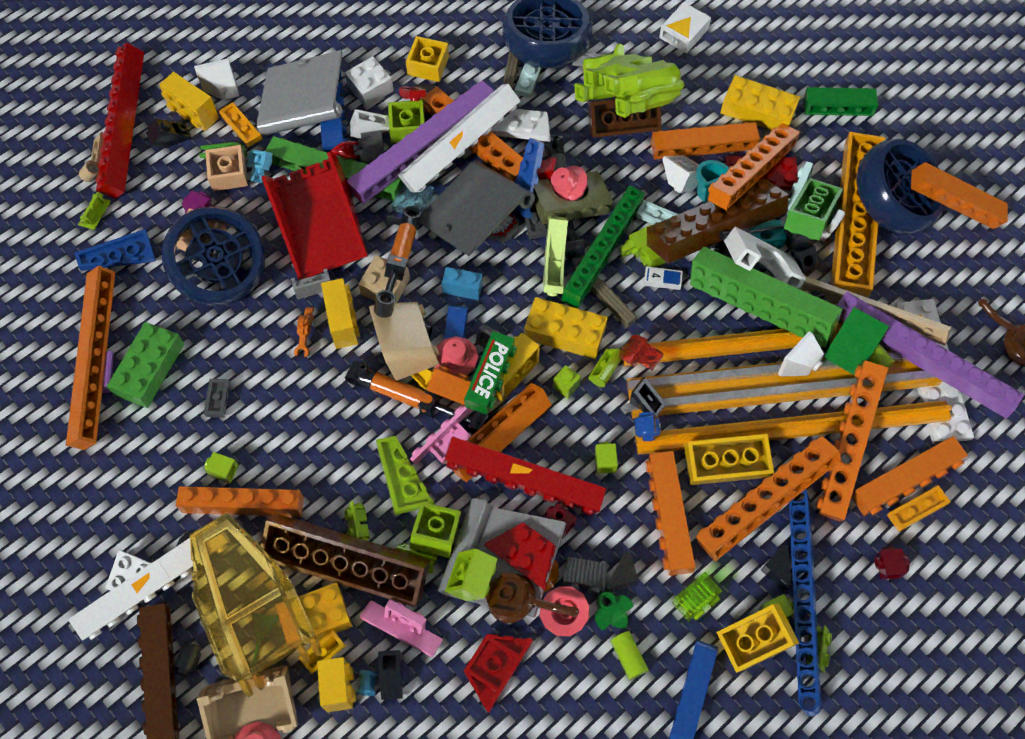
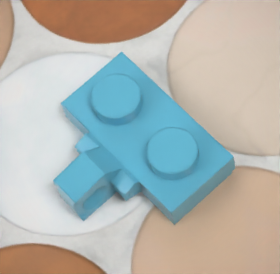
M250 150L246 167L252 168L250 181L256 183L263 182L261 176L265 175L264 170L269 171V167L272 165L273 153Z

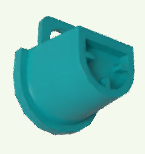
M715 160L704 161L699 164L696 170V178L698 180L697 194L704 203L708 201L710 185L718 181L719 177L729 169L722 162Z

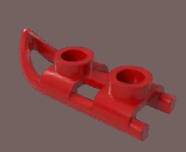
M343 141L331 150L332 153L345 159L360 158V155H354L353 145H359L358 142Z

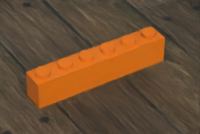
M745 122L742 124L652 132L651 147L655 160L663 159L664 156H697L748 151L754 148L756 143L760 141L756 122Z
M926 162L912 170V190L992 229L1008 222V203Z
M533 383L529 384L473 434L467 442L502 452L506 446L552 406L543 388ZM459 468L457 471L453 470L465 482L473 478V476L467 475L465 470Z
M952 436L856 489L852 493L851 499L864 517L870 513L874 516L883 510L882 507L884 505L892 506L897 503L900 496L908 497L916 491L915 488L918 486L924 488L932 483L931 479L934 477L940 479L949 473L947 470L951 468L954 470L965 464L963 460L968 454L957 439Z
M674 452L649 454L648 461H645L646 472L650 473L651 480H649V490L654 493L652 507L654 511H657L658 518H655L656 529L661 532L659 546L660 550H664L665 555L662 558L663 568L668 571V576L693 573L695 562Z
M179 486L176 507L181 513L272 516L277 513L287 517H302L304 497L300 490Z

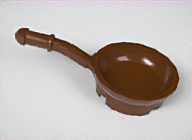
M980 299L978 301L979 307H982L995 322L1008 329L1004 338L1006 353L1015 363L1025 367V324L1013 325L1000 316L986 299Z
M502 573L500 577L494 578L489 584L490 590L486 600L490 613L495 619L503 623H515L522 620L530 613L534 606L556 612L557 614L571 615V617L579 614V609L575 606L571 607L537 599L533 584L527 577L520 574Z

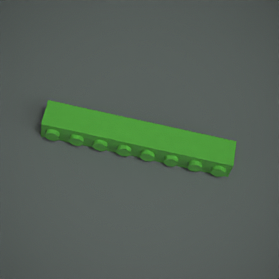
M274 136L265 150L266 152L273 153V165L293 171L303 168L305 174H307L305 167L319 162L321 168H324L322 161L329 159L327 152ZM337 156L346 180L352 175L357 174L367 165L364 162L359 163ZM399 177L375 196L396 202L404 187V183Z

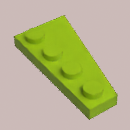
M391 436L377 439L376 445L395 515L419 510L421 502L434 505L433 499L428 495L426 487L417 476L415 468L409 462L408 456L397 437Z

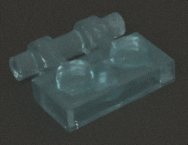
M404 184L392 204V210L403 213L405 207L414 206L423 213L427 202L433 197L434 188L428 186L426 190L418 193L411 192Z

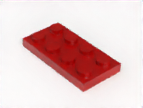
M726 156L725 165L730 168L744 156ZM783 157L760 180L767 179L782 190H791L794 182H798L796 157Z

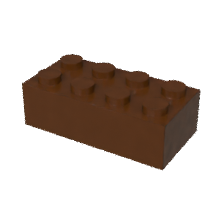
M616 97L588 100L590 135L593 138L662 130L661 106L648 109L645 112H636L624 118L616 114Z

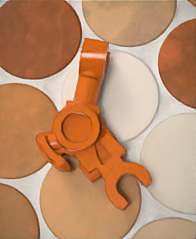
M306 307L304 315H299L297 334L299 335V344L294 350L295 356H299L300 349L305 351L304 357L310 355V350L306 344L307 337L311 332L312 322L315 318L312 315L314 311L312 307Z

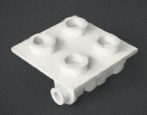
M118 550L105 589L111 591L151 563Z

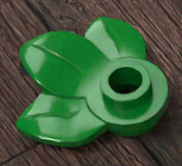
M609 591L600 593L596 600L598 609L595 613V621L598 627L604 631L611 624L616 628L626 629L628 624L626 611L634 606L631 600L624 595L615 596ZM608 599L611 604L605 606L603 600Z

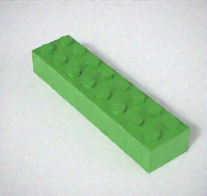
M703 247L692 261L690 285L694 288L717 297L762 320L777 325L779 328L790 331L803 338L810 331L818 344L824 348L827 347L835 335L842 308L752 268L749 271L735 264L733 259L707 247Z

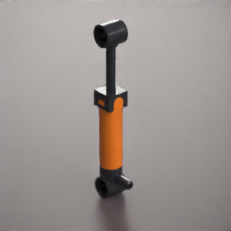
M414 206L404 208L402 219L389 215L386 217L387 223L399 225L386 263L384 277L389 279L385 290L377 293L374 305L375 314L382 318L390 317L393 314L396 300L395 295L392 293L396 280L403 281L411 248L419 227L421 211Z
M353 361L345 376V380L354 386H363L419 409L420 413L431 418L436 410L451 417L456 415L455 409L440 404L439 395L427 390H421L399 380L396 381L392 377L370 369L360 361ZM475 411L472 416L467 415L462 421L468 423L466 429L471 434H475L492 417Z

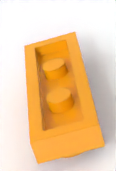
M233 102L219 110L220 116L247 147L262 139L261 134Z
M938 485L889 512L887 516L898 532L947 506L951 501Z

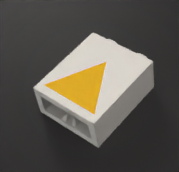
M683 2L661 26L659 38L687 54L709 29L711 17Z

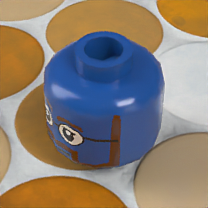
M655 412L639 413V416L634 419L635 434L637 437L643 438V441H655V437L661 434L660 417L655 415Z

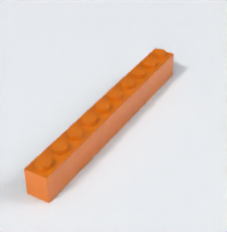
M99 265L88 272L86 276L66 446L81 450L95 445L97 441L115 280L114 271Z

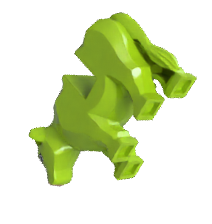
M617 44L613 53L585 58L582 65L584 84H574L575 99L583 103L593 99L616 97V114L624 118L636 112H645L651 108L670 104L681 95V90L684 87V82L681 80V71L675 63H667L664 60L652 62L651 56L624 55L622 44Z

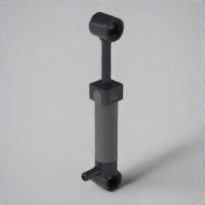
M562 134L553 135L550 142L544 141V146L548 159L556 158L555 172L559 168H566L567 163ZM568 220L567 232L569 239L566 240L565 256L566 258L585 256L583 238H576L573 220Z

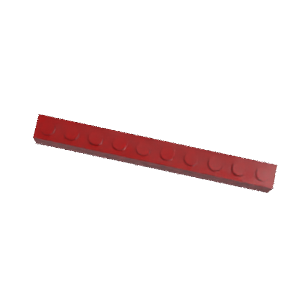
M127 42L122 47H118L115 53L117 57L113 66L114 75L111 79L112 89L109 92L110 102L107 106L106 128L102 136L104 141L100 149L99 173L95 181L97 183L96 191L114 199L125 192L144 60V51Z

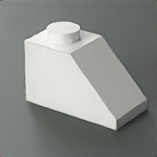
M355 109L349 124L350 136L361 138L360 133L381 130L382 133L388 131L389 118L387 115Z

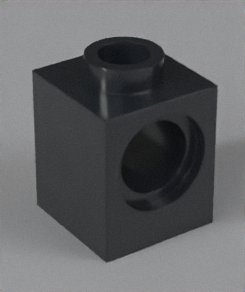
M803 243L790 249L791 256L794 257L802 273H810L813 269L820 266L814 245Z

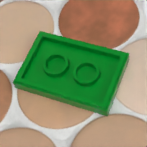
M853 307L823 358L854 375L857 365H861L864 361L870 359L889 326Z

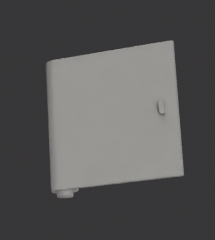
M341 50L268 68L257 119V127L261 135L340 118L342 107L335 99L343 53Z
M479 496L471 499L438 591L444 595L460 599L446 593L445 589L458 552L478 549L498 558L496 572L491 577L490 582L494 578L500 577L502 573L522 575L487 549L484 544L523 522L556 546L554 556L551 559L553 565L566 522L495 508L488 503L487 499ZM550 572L547 573L545 583H547ZM530 581L534 586L535 597L541 600L544 590ZM484 597V599L469 601L488 606L486 597ZM534 606L526 616L535 618L539 607Z

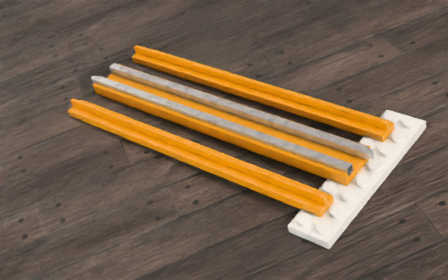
M934 299L901 302L895 305L898 309L941 323ZM843 322L838 323L836 333L829 342V344H831L835 339L836 335L838 334L839 330L844 324ZM785 329L629 345L622 346L621 351L624 354V366L790 349L794 348L802 337ZM937 343L938 345H940V346L944 347L945 349L949 350V349H948V346H947V343H946L945 346H944V345H941V344H939V343ZM887 351L893 357L895 363L888 368L882 392L917 388L921 403L877 408L871 430L927 424L932 444H939L952 436L958 442L972 440L974 435L961 392L898 354ZM825 358L821 360L823 362L822 366L816 372L813 370L807 376L781 377L778 375V372L783 362L645 377L666 403L657 416L848 396L852 383L855 384L857 379L853 374ZM643 377L627 379L629 402L631 391ZM863 380V385L866 388H871V383L868 380ZM631 403L624 405V410L631 412L632 419L638 417L639 413H643V411ZM842 411L665 430L655 437V441H643V438L637 437L635 434L637 453L640 455L685 450L684 446L689 441L768 434L769 441L840 433L838 428L840 422L845 420L846 414ZM852 417L853 424L860 426V419Z

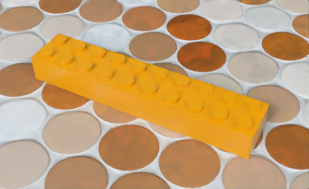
M849 132L844 144L840 188H843V192L838 204V210L840 209L845 212V215L835 232L830 285L868 298L873 290L878 223L863 206L857 190L856 175L860 161L867 151L874 145L885 141V137Z

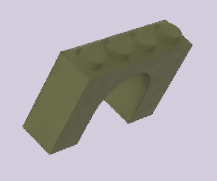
M599 172L586 173L588 176L587 187L583 193L584 198L579 201H567L558 197L553 191L548 178L538 180V184L534 185L533 194L535 201L533 204L542 224H548L549 216L573 220L609 214L613 200Z

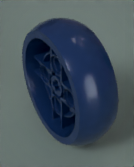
M516 0L508 8L504 16L502 34L509 51L521 62L534 67L557 68L574 62L585 52L592 36V23L587 10L578 0Z
M891 139L874 145L860 161L856 175L857 190L866 211L880 226L898 234H915L928 229L938 220L945 205L911 189L913 169L925 162L936 168L938 166L923 148L908 140Z
M208 206L191 210L174 222L168 230L162 245V263L171 284L183 296L199 304L221 306L244 298L256 287L265 268V249L260 234L244 216L227 208ZM213 222L227 225L235 229L239 234L232 236L224 230L211 229L208 223ZM189 230L192 239L186 247L185 258L176 262L177 243L181 236ZM206 236L210 239V242L203 243L200 238ZM233 245L236 251L230 252L226 246ZM251 250V269L247 277L240 283L236 274L241 268L243 254ZM211 253H213L214 255L218 254L217 259H215V257H211ZM200 261L202 266L196 268L192 265V262ZM225 269L228 271V275L221 276L218 270ZM196 276L207 283H218L222 291L202 289L189 282L188 279Z

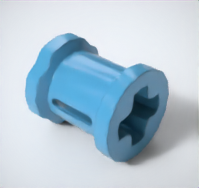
M361 670L359 672L361 676L360 686L356 694L375 696L374 687L378 673Z

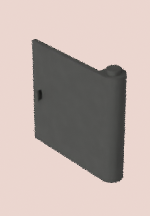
M473 161L421 214L419 223L467 256H470L517 206L523 209L530 208L534 203L535 196L531 191L479 161Z

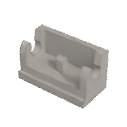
M327 268L323 269V274L295 281V278H291L297 300L322 293L321 283L330 281Z

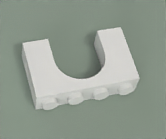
M734 227L724 240L735 264L750 271L758 261L768 268L776 279L799 289L805 282L806 278L794 257L753 235Z

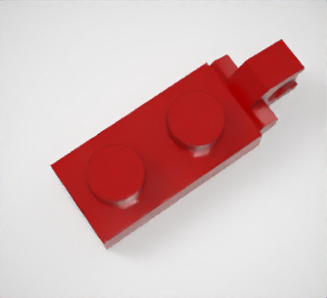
M401 86L399 88V95L403 99L420 101L421 97H426V90L418 87Z

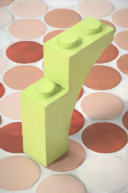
M549 216L543 290L549 296L563 294L564 258L568 219L564 217Z

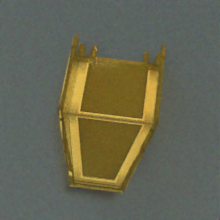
M228 513L190 534L191 560L193 561V572L191 574L192 580H194L192 599L219 668L224 676L237 681L245 695L250 697L253 695V690L247 679L252 677L256 687L262 690L265 685L259 672L296 650L299 651L305 663L309 662L310 656L304 647L308 643H310L313 652L317 656L322 654L320 643L293 583L272 557Z

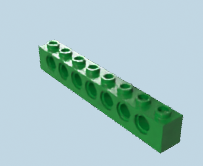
M629 185L565 286L562 302L579 309L634 220L644 200L645 192Z

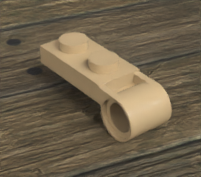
M100 132L94 139L91 160L87 161L79 171L80 178L85 182H92L99 173L98 163L101 160L100 149L104 141L102 138L103 132Z

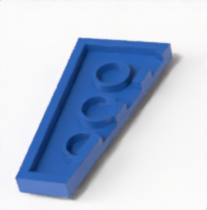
M529 138L515 183L533 193L534 185L538 184L539 178L536 172L541 167L544 143L537 139ZM517 206L514 209L525 218H532L533 212H530V208L523 209Z
M146 229L75 252L77 264L81 271L93 270L98 265L109 268L156 261Z

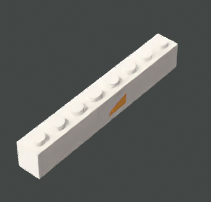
M502 84L398 174L411 192L419 193L424 190L427 182L435 180L443 168L444 170L449 168L456 157L459 158L465 154L466 148L475 145L482 134L486 135L492 130L491 127L495 123H500L506 113H511L517 108L520 99L510 85Z
M218 520L212 522L69 618V622L83 641L88 637L90 640L94 639L102 633L101 628L106 625L110 628L119 622L120 615L125 612L129 615L139 608L137 606L138 603L143 600L147 603L157 596L155 594L157 590L162 588L165 591L174 585L173 580L178 576L184 578L193 572L191 568L196 564L202 566L203 562L195 537L219 523ZM225 531L206 542L210 555L215 551L217 554H220L228 548L227 543L231 540Z

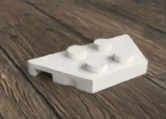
M516 109L504 117L500 123L491 127V132L496 136L551 141L548 113L543 111Z

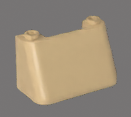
M418 302L395 303L393 314L387 318L377 316L374 312V305L369 306L383 357L396 381L439 365L437 359L440 356L436 345L432 346L423 320V315H426L423 304L419 305Z
M286 665L251 673L243 679L239 676L209 684L202 688L197 697L206 739H234V736L243 726L258 721L269 724L273 728L276 727V730L282 733L290 732L298 725L288 666Z

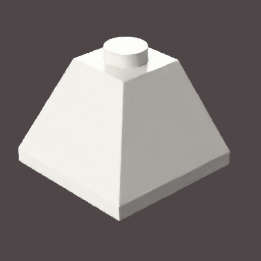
M228 59L194 66L203 91L222 100L239 96L236 79Z
M685 155L663 157L662 160L668 184L674 187V190L678 193L692 192L697 187L696 170L699 164Z
M810 331L784 358L778 372L779 376H807L813 370L816 372L822 366L823 362L821 360L824 353Z

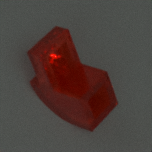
M632 335L620 350L619 358L634 367L640 363L653 371L664 353L648 344V339L639 335Z

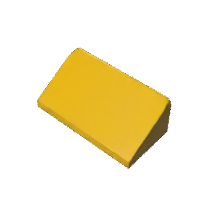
M332 629L298 658L309 672L313 674L318 669L317 661L331 659L346 645Z

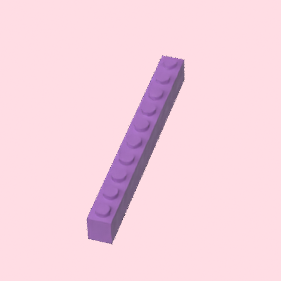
M484 81L473 85L471 89L461 94L439 113L434 114L432 118L421 124L412 133L406 135L404 139L394 144L385 153L379 155L377 159L366 165L357 174L352 175L347 180L349 191L362 204L366 203L399 178L398 174L493 93L494 90Z
M847 291L837 304L838 307L842 308L840 321L844 323L853 307L883 322L889 328L879 344L1006 419L1016 410L1025 395Z

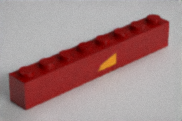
M453 436L449 441L443 463L447 464L446 467L457 471L459 468L465 470L467 475L473 477L480 475L486 477L485 480L488 482L497 483L498 481L504 483L506 488L512 490L519 488L524 490L523 493L535 496L537 494L543 496L545 501L552 503L558 501L562 503L563 507L569 509L576 507L587 515L600 512L606 491L604 487Z

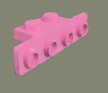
M463 405L455 411V416L450 420H445L440 426L441 429L436 434L432 433L426 439L427 443L423 447H418L413 451L410 460L418 464L431 451L444 465L443 460L452 436L464 441L471 437L459 423L472 409L466 408Z
M389 600L385 607L370 601L360 615L362 620L430 657L435 655L443 640L425 629L427 619L422 614L407 609L400 602Z

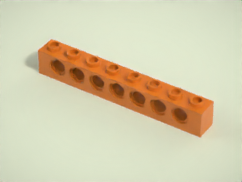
M438 87L427 93L426 97H422L424 112L431 116L439 113L454 101ZM490 131L486 135L482 134L475 145L468 147L472 153L480 156L484 163H488L494 171L515 182L523 157L493 132Z
M783 123L777 128L774 127L769 135H765L760 143H756L752 150H748L743 158H740L734 166H731L725 174H722L718 181L710 185L708 201L725 210L729 209L795 147L800 132Z
M864 361L856 367L854 376L857 379L855 384L852 383L849 390V395H851L850 403H846L843 411L846 414L845 420L840 422L838 432L841 434L839 440L836 439L833 445L839 450L840 458L842 454H846L850 458V463L846 464L841 460L829 470L828 478H824L821 486L824 492L822 497H818L816 503L818 515L840 522L845 520L888 367L869 361ZM863 380H868L871 383V388H866L863 385ZM857 399H864L866 407L860 406ZM852 417L859 418L861 425L853 424ZM848 435L854 437V445L847 442L846 437ZM836 473H840L844 476L843 483H840L836 480ZM831 492L838 494V502H833L830 499Z
M823 436L811 441L806 449L796 453L792 460L787 464L781 465L777 472L765 478L757 488L750 490L742 500L735 502L723 515L717 516L712 524L701 529L698 535L695 536L699 545L716 562L841 461L839 450ZM781 483H787L784 486H779ZM771 495L770 498L764 499L765 496ZM750 508H756L754 511H748ZM736 520L740 521L737 524H732ZM724 533L721 537H716L717 534Z

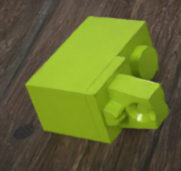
M647 227L630 234L629 239L620 247L619 253L623 258L633 254L637 258L640 257L643 265L656 268L666 263L665 260L647 246Z

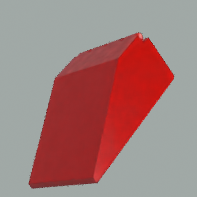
M331 151L327 152L329 159L322 161L324 168H321L319 162L305 167L307 174H305L303 168L289 173L291 180H288L286 174L274 179L266 175L261 176L299 280L323 273V269L327 268V271L368 257L343 168L337 155Z

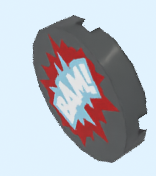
M511 212L488 237L493 241L497 240L499 242L513 239L519 230L517 216Z

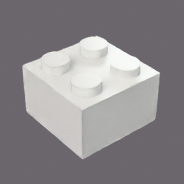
M374 57L344 72L347 86L365 107L394 91L392 78Z

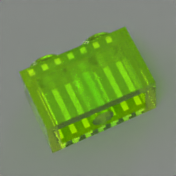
M704 572L673 599L672 604L688 622L693 618L697 621L705 614L704 609L708 605L712 608L721 600L719 596L722 590Z

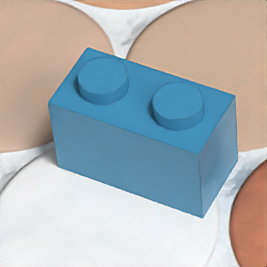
M446 267L442 280L443 294L479 300L483 286L482 274Z

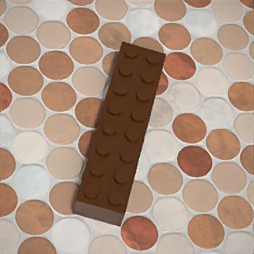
M762 179L756 182L727 210L712 202H707L647 227V246L669 264L695 253L703 247H709L722 241L719 238L720 231H732L734 227L750 229L787 213L789 194L767 179Z
M277 513L266 520L260 547V553L271 563L416 607L422 598L431 561L430 559Z

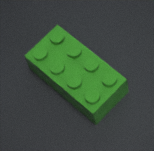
M808 178L789 209L784 229L789 230L791 233H798L807 236L809 239L820 241L838 207L843 188Z
M144 322L107 385L113 395L148 408L184 346V342L179 334Z

